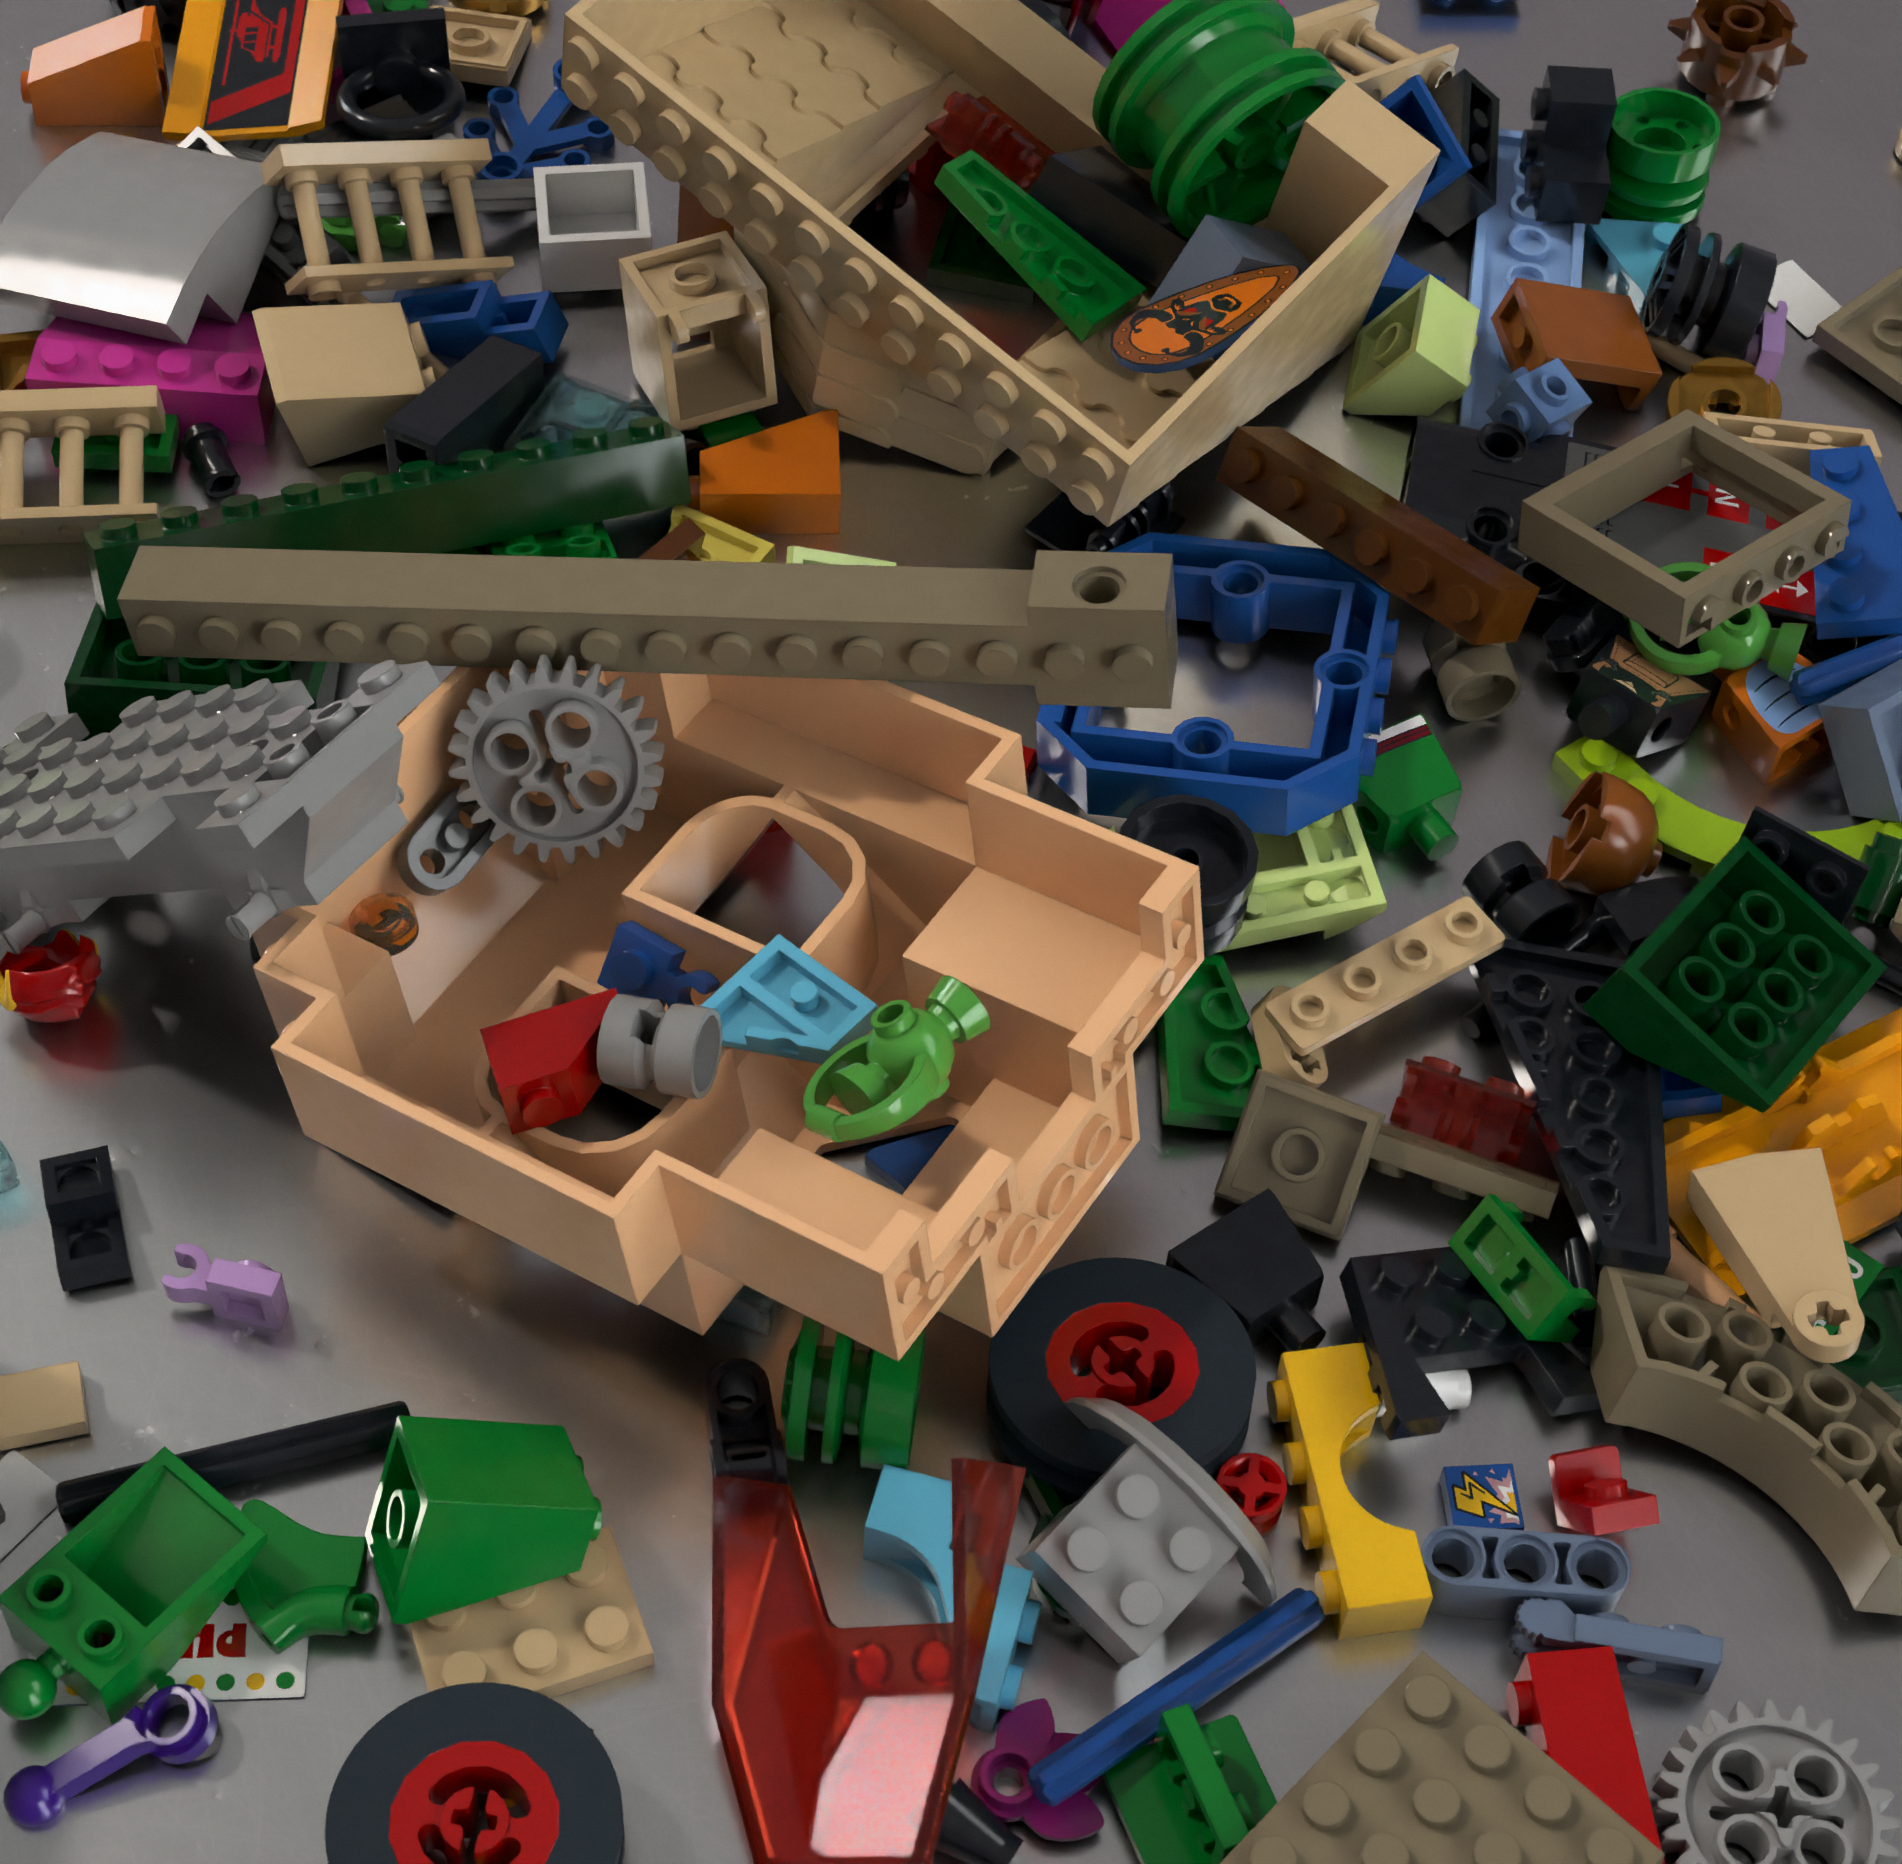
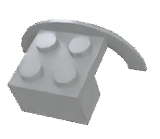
M1087 1397L1069 1398L1064 1403L1089 1429L1101 1430L1129 1447L1078 1501L1064 1507L1021 1552L1016 1560L1024 1569L1034 1571L1033 1578L1118 1664L1140 1658L1234 1554L1244 1573V1580L1241 1583L1266 1608L1272 1604L1277 1598L1272 1556L1263 1538L1238 1505L1201 1466L1153 1424L1120 1403L1106 1398Z

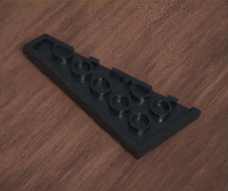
M1505 938L1501 949L1468 967L1596 1264L1663 1275L1671 1259L1660 1066L1631 1054L1582 1008L1625 960Z

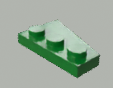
M1211 955L1208 958H1204L1203 962L1157 1021L1162 1122L1165 1125L1236 1132L1257 1070L1262 1069L1258 1050L1247 1028L1250 1017L1223 956Z

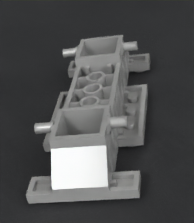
M394 660L383 661L365 671L357 679L360 688L349 698L335 701L321 709H307L314 703V700L301 680L272 684L269 679L265 678L240 689L232 690L230 685L225 684L210 690L206 694L193 695L191 690H186L166 700L156 701L154 696L144 697L132 703L120 713L119 717L122 723L110 733H100L86 741L81 740L90 733L77 713L50 717L47 712H41L26 719L14 730L17 738L4 749L0 747V910L10 923V926L0 932L1 944L10 953L19 954L22 952V949L41 933H48L53 926L62 923L82 922L110 897L221 888L235 910L232 915L226 918V925L230 932L242 941L245 939L249 940L270 918L278 917L284 910L296 906L320 904L409 823L398 805L404 800L403 791L397 785L403 735L396 724L441 685L429 662L422 661L397 665Z

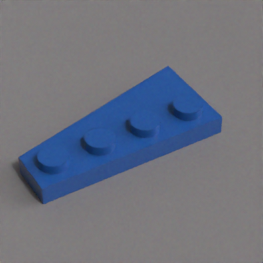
M1870 445L1810 450L1811 478L1852 500L1848 521L1849 536L1845 539L1844 550L1837 553L1834 558L1827 559L1814 567L1817 640L1902 634V521Z

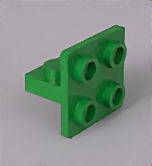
M1189 1703L1162 1712L1154 1743L1140 1748L1101 1775L1141 1864H1219L1278 1803L1238 1718L1234 1715H1228L1199 1726Z

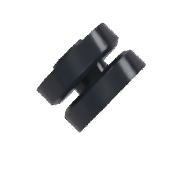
M1185 794L1158 797L1134 809L1121 826L1119 834L1199 866L1204 958H1208L1229 946L1242 928L1247 910L1248 896L1251 894L1256 876L1259 851L1251 829L1234 811L1211 799Z

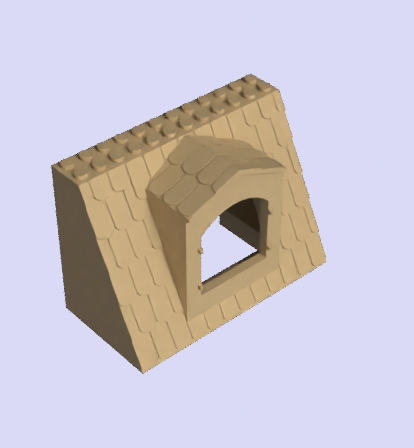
M580 0L564 14L561 88L575 106L592 112L609 126L613 135L620 142L628 146L633 145L653 161L657 170L666 179L672 182H679L699 199L707 212L714 217L725 219L734 227L736 245L767 287L774 362L807 416L826 409H837L839 430L888 449L891 446L897 447L965 474L976 473L983 476L991 468L992 462L1005 449L1010 448L1021 457L1022 462L1029 471L1038 477H1046L1068 495L1071 503L1080 512L1090 516L1093 515L1107 527L1137 507L1142 500L1174 479L1180 471L1225 441L1235 431L1236 427L1243 426L1259 415L1268 405L1310 377L1315 370L1343 352L1348 345L1355 341L1441 151L1347 79L1305 120L1268 217L1252 225L1284 233L1312 265L1217 361L1209 358L1204 362L1183 370L1158 374L1135 372L1119 365L1111 353V333L1120 321L1136 310L1147 306L1157 291V288L1119 264L1117 265L1147 288L1136 307L1083 343L1059 319L1016 361L848 226L858 213L917 159L920 160L927 154L928 149L946 132H949L970 150H974L1026 193H1029L1052 154L1101 145L1123 162L1112 150L1111 144L1096 130L1092 117L1094 95L1106 68L1019 0ZM1128 166L1151 184L1154 168L1139 169Z

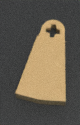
M1822 1148L1752 1154L1692 1170L1686 1200L1769 1329L1783 1327L1796 1349L1812 1360L1823 1363H1836L1851 1357L1859 1347L1865 1319L1858 1304ZM1826 1319L1830 1326L1840 1325L1838 1334L1829 1335L1823 1326L1814 1327L1815 1321Z

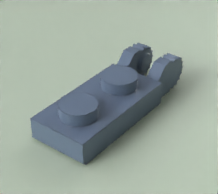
M1531 1596L1528 1601L1524 1599L1523 1604L1518 1606L1514 1618L1516 1623L1515 1625L1512 1624L1507 1638L1510 1640L1508 1647L1512 1648V1654H1517L1519 1659H1524L1526 1653L1612 1646L1620 1680L1702 1695L1709 1691L1723 1658V1638L1702 1635L1694 1627L1682 1624L1655 1627L1631 1623L1624 1616L1612 1612H1595L1590 1615L1576 1613L1575 1616L1562 1600L1553 1598L1542 1600L1541 1596L1539 1598Z

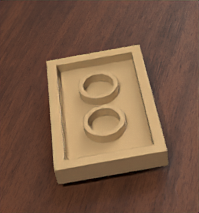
M610 1526L601 1528L598 1538L595 1541H589L580 1571L408 1624L428 1692L451 1685L491 1682L526 1688L553 1698L654 1665V1652Z

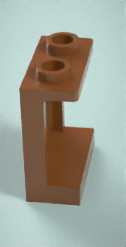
M1516 278L1491 317L1511 372L1523 366L1530 372L1559 358L1576 379L1614 384L1624 409L1631 411L1639 409L1662 375V371L1630 296Z

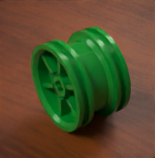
M1278 0L1171 1L1138 28L1116 53L1104 72L1094 95L1092 117L1096 130L1111 144L1112 150L1128 166L1139 169L1154 168L1150 187L1154 202L1169 217L1173 226L1187 239H1191L1205 215L1248 225H1254L1268 217L1305 120L1345 82L1344 78L1336 71L1322 52L1307 47L1292 48L1295 36L1293 18Z

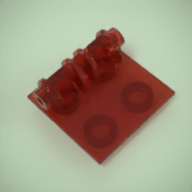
M957 90L954 91L943 105V109L949 114L926 125L924 129L937 139L941 147L951 156L957 158L972 149L1022 190H1026L1034 185L1050 155L1057 154L984 95L975 99L970 93L962 95Z
M1423 1056L1421 1063L1406 1059L1401 1091L1412 1095L1410 1100L1397 1097L1389 1121L1400 1124L1404 1130L1433 1139L1443 1107H1447L1449 1110L1438 1141L1446 1142L1455 1113L1458 1111L1467 1114L1468 1117L1457 1148L1464 1150L1476 1117L1481 1119L1470 1152L1501 1163L1502 1160L1516 1163L1524 1139L1511 1135L1512 1131L1516 1129L1526 1133L1536 1101L1524 1098L1525 1089L1512 1082L1494 1077H1488L1485 1084L1459 1076L1461 1068L1441 1058Z

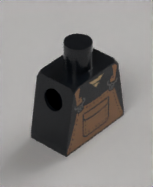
M1616 633L1589 663L1565 713L1569 719L1579 724L1580 730L1588 738L1593 740L1602 739L1624 754L1640 758L1686 742L1712 692L1685 675L1670 673L1653 665L1642 656L1634 643Z

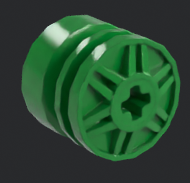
M1651 87L1632 90L1616 99L1617 108L1606 144L1611 185L1603 211L1616 220L1685 224L1695 219L1703 208L1705 189L1709 183V167L1714 162L1720 136V119L1712 107L1698 97L1676 89Z
M804 1315L799 1335L789 1351L783 1386L781 1419H783L786 1435V1458L788 1460L805 1462L812 1430L823 1432L822 1464H834L843 1436L846 1434L858 1436V1457L861 1469L882 1472L883 1465L887 1464L908 1470L916 1422L926 1327L898 1362L872 1348L869 1351L856 1350L855 1340L838 1331L834 1347L823 1345L824 1324Z

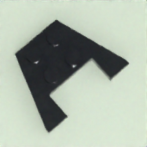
M1451 1247L1352 1257L1341 1272L1339 1278L1357 1340L1367 1343L1373 1362L1367 1373L1373 1393L1382 1394L1386 1412L1381 1418V1422L1389 1440L1440 1433L1450 1418V1411L1425 1375L1428 1373L1514 1362L1552 1416L1598 1410L1601 1407L1590 1369L1562 1343L1527 1340Z

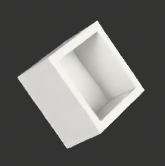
M644 163L533 167L542 290L554 293L622 289L618 259L652 250Z

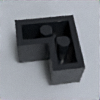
M1548 65L1542 88H1534L1530 108L1531 120L1534 121L1532 129L1523 130L1520 144L1521 162H1528L1529 164L1525 176L1524 191L1526 198L1533 199L1535 221L1600 224L1611 185L1606 144L1617 108L1612 69Z

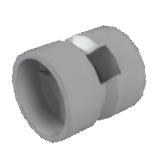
M627 994L615 995L608 1004L599 1030L597 1069L600 1079L604 1084L638 1090L647 1089L655 1081L657 1089L663 1094L693 1099L704 1098L712 1087L721 1056L722 1023L720 1014L715 1008L684 1003H674L665 1011L663 1004L658 999Z

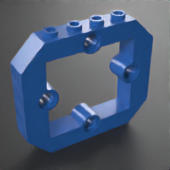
M1149 532L1107 551L1173 554L1176 618L1210 622L1214 635L1225 642L1234 644L1254 642L1263 637L1269 628L1333 634L1329 652L1320 656L1314 664L1312 719L1315 723L1310 748L1234 741V733L1229 725L1211 717H1194L1184 720L1175 727L1172 734L1099 726L1103 709L1114 707L1040 705L1036 718L1038 766L1087 814L1128 818L1134 809L1155 798L1185 794L1211 799L1234 811L1253 833L1288 836L1357 801L1362 776L1373 777L1375 770L1377 739H1369V735H1381L1385 698H1377V694L1388 695L1392 672V658H1384V655H1396L1398 644L1399 619L1389 618L1390 593L1377 582L1327 550L1320 548Z

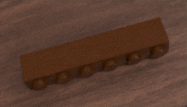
M1236 427L1216 477L1217 481L1473 645L1517 642L1540 590L1538 586L1281 427Z

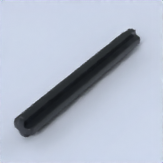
M396 1401L175 1455L216 1489L389 1447L398 1415L410 1416V1411L405 1402ZM148 1461L60 1482L56 1485V1500L63 1522L71 1524L85 1519Z

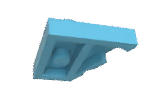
M1601 219L1599 225L1587 224L1585 239L1589 245L1599 243L1609 256L1606 267L1617 281H1620L1627 287L1628 295L1639 310L1644 311L1647 303V290L1656 265L1663 252L1668 249L1673 237L1682 224Z

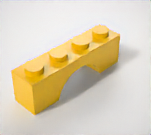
M1363 1342L1284 1352L1281 1354L1275 1380L1268 1381L1267 1402L1271 1419L1274 1423L1283 1422L1288 1442L1284 1443L1282 1448L1285 1476L1290 1486L1299 1485L1304 1505L1299 1507L1298 1511L1301 1539L1306 1550L1315 1549L1320 1571L1315 1573V1592L1319 1598V1604L1324 1615H1332L1338 1640L1422 1628L1433 1599L1415 1531L1390 1525L1368 1513L1353 1498L1342 1476L1340 1459L1353 1446L1370 1437L1380 1405L1378 1394L1373 1393L1367 1374L1370 1370V1365Z

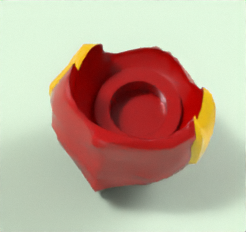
M63 929L56 934L53 942L47 943L43 947L27 945L19 954H12L6 951L0 960V1004L7 1011H12L34 1022L58 1023L79 1019L84 1006H86L97 985L96 979L102 973L97 944L93 939L81 934L79 941L68 929Z

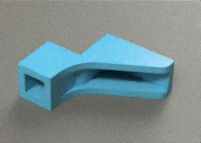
M884 1464L864 1527L863 1559L900 1571L915 1581L929 1596L938 1617L964 1718L971 1727L993 1734L1000 1708L1013 1711L1020 1690L1024 1667L1012 1664L1017 1644L1022 1642L1031 1645L1035 1635L1042 1602L1030 1599L1034 1571L967 1554L976 1520L975 1515L964 1513L967 1485Z

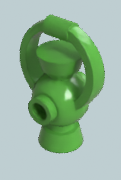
M1679 562L1666 565L1660 569L1680 581H1687L1711 566L1697 562ZM1756 603L1754 606L1745 608L1718 624L1712 631L1708 630L1698 636L1696 641L1700 653L1685 655L1673 653L1658 646L1647 635L1643 626L1623 614L1624 619L1628 622L1632 641L1642 656L1653 665L1667 672L1679 675H1699L1717 668L1729 670L1743 669L1751 666L1761 658L1768 662L1766 669L1788 681L1808 624L1782 622L1780 628H1771L1767 612L1759 603ZM1692 619L1688 620V624L1692 623Z
M945 975L940 978L926 999V1010L911 1007L906 1000H894L878 1008L871 1017V1024L873 1026L871 1033L850 1042L831 1055L810 1079L803 1098L807 1129L838 1143L868 1138L904 1123L917 1114L928 1102L943 1095L950 1084L948 1075L955 1055L952 1041L964 1043L990 1029L989 1015L978 997L964 983L952 976ZM835 1094L851 1115H846L827 1107L826 1105L830 1098Z

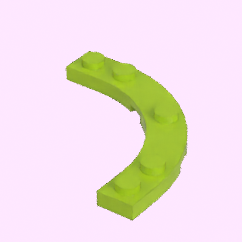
M1583 736L1554 753L1550 768L1574 792L1589 774L1595 771L1602 774L1604 771L1615 775L1642 791L1655 807L1659 825L1657 842L1663 845L1664 852L1692 864L1689 872L1703 877L1739 841L1746 824L1718 816L1697 807L1657 782L1630 756L1602 739L1593 740ZM1874 819L1841 829L1805 832L1859 861L1864 845L1872 844L1876 831L1902 839V822Z

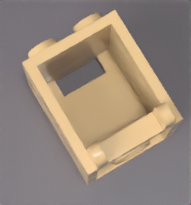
M727 231L618 259L633 375L663 421L668 422L678 431L695 430L703 424L750 411L755 412L757 409L778 404L767 287ZM710 331V344L672 354L671 341H675L677 345L690 341V336Z

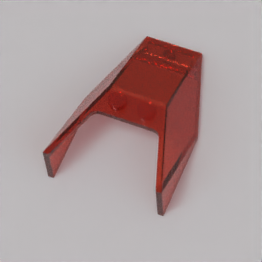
M965 1457L951 1458L953 1622L852 1628L837 1627L832 1623L828 1615L791 1485L727 1476L713 1477L712 1707L754 1864H932L978 1687L1026 1467Z

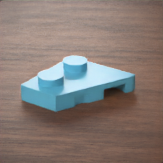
M780 934L775 936L701 1005L703 1007L715 1008L720 1014L722 1046L823 1064L839 1049L871 1031L873 1028L871 1017L878 1009L876 1003Z

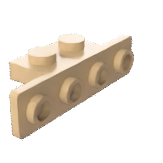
M1464 896L1268 1001L1265 1006L1264 1015L1294 1051L1300 1056H1305L1501 949L1505 935L1470 897Z

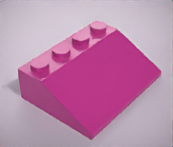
M241 312L237 324L198 316L187 345L56 316L37 338L25 377L27 389L157 385L166 414L178 416L180 426L179 439H184L185 432L191 426L201 422H209L222 429L230 443L266 445L276 404L252 313Z

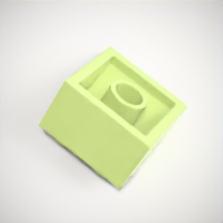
M1429 273L1358 332L1342 409L1351 415L1430 416L1448 401H1457L1466 392L1471 382L1470 367L1473 351L1478 342L1476 331L1480 309Z

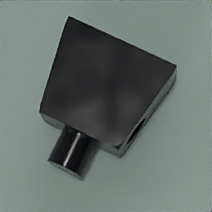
M1269 1188L1168 1251L1166 1266L1190 1275L1217 1293L1232 1308L1244 1325L1253 1349L1274 1335L1289 1352L1315 1349L1324 1339L1326 1331L1309 1313L1318 1302L1324 1280L1322 1268L1279 1200Z

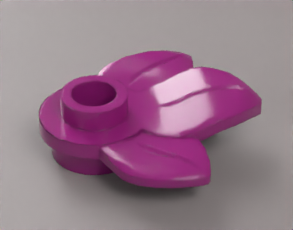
M1045 1698L1022 1703L1014 1707L1013 1711H1008L998 1723L995 1748L983 1754L973 1768L970 1789L1001 1821L1015 1822L1022 1820L1044 1839L1059 1842L1080 1840L1098 1832L1103 1828L1105 1822L1099 1808L1087 1796L1100 1782L1102 1776H1099L1054 1807H1050L1046 1803H1040L1034 1796L1027 1780V1773L1032 1766L1080 1734L1055 1732L1053 1713ZM1001 1778H1011L1018 1782L1021 1790L1016 1795L1005 1796L995 1789L994 1783Z

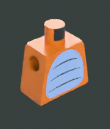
M1799 653L1788 681L1766 669L1768 662L1761 658L1747 668L1738 670L1717 668L1711 671L1723 682L1711 713L1713 722L1764 786L1830 747L1818 705L1831 697L1810 705H1801L1789 689V682L1792 680L1795 671L1814 665Z

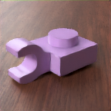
M1780 300L1778 301L1775 313H1763L1758 327L1742 355V360L1757 367L1756 375L1762 377L1768 385L1770 379L1775 382L1784 355L1788 306L1785 301Z
M188 1243L177 1244L174 1253L178 1266L191 1268L195 1271L185 1278L164 1275L161 1283L167 1298L178 1303L199 1302L212 1306L214 1316L280 1331L289 1310L282 1273L275 1272L269 1266L254 1260H241L237 1263L215 1257L211 1264L207 1253L201 1247Z

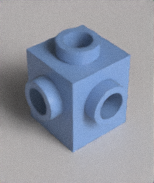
M1556 358L1530 372L1523 366L1508 375L1497 387L1502 394L1486 410V413L1493 422H1506L1518 427L1524 432L1528 441L1534 442L1538 438L1550 434L1569 436L1574 430L1571 426L1572 423L1593 401L1561 360Z

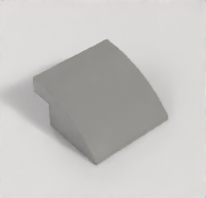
M103 131L95 133L68 148L47 165L23 191L0 224V304L187 345L198 316L237 324L280 215L276 207L278 188L281 186H264L260 162Z

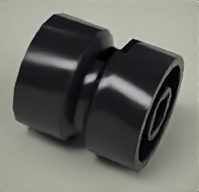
M1519 840L1507 842L1482 857L1471 868L1461 887L1463 896L1470 897L1501 930L1506 939L1551 947L1570 932L1580 914L1579 905L1558 880L1547 879L1548 871L1546 866L1525 842Z

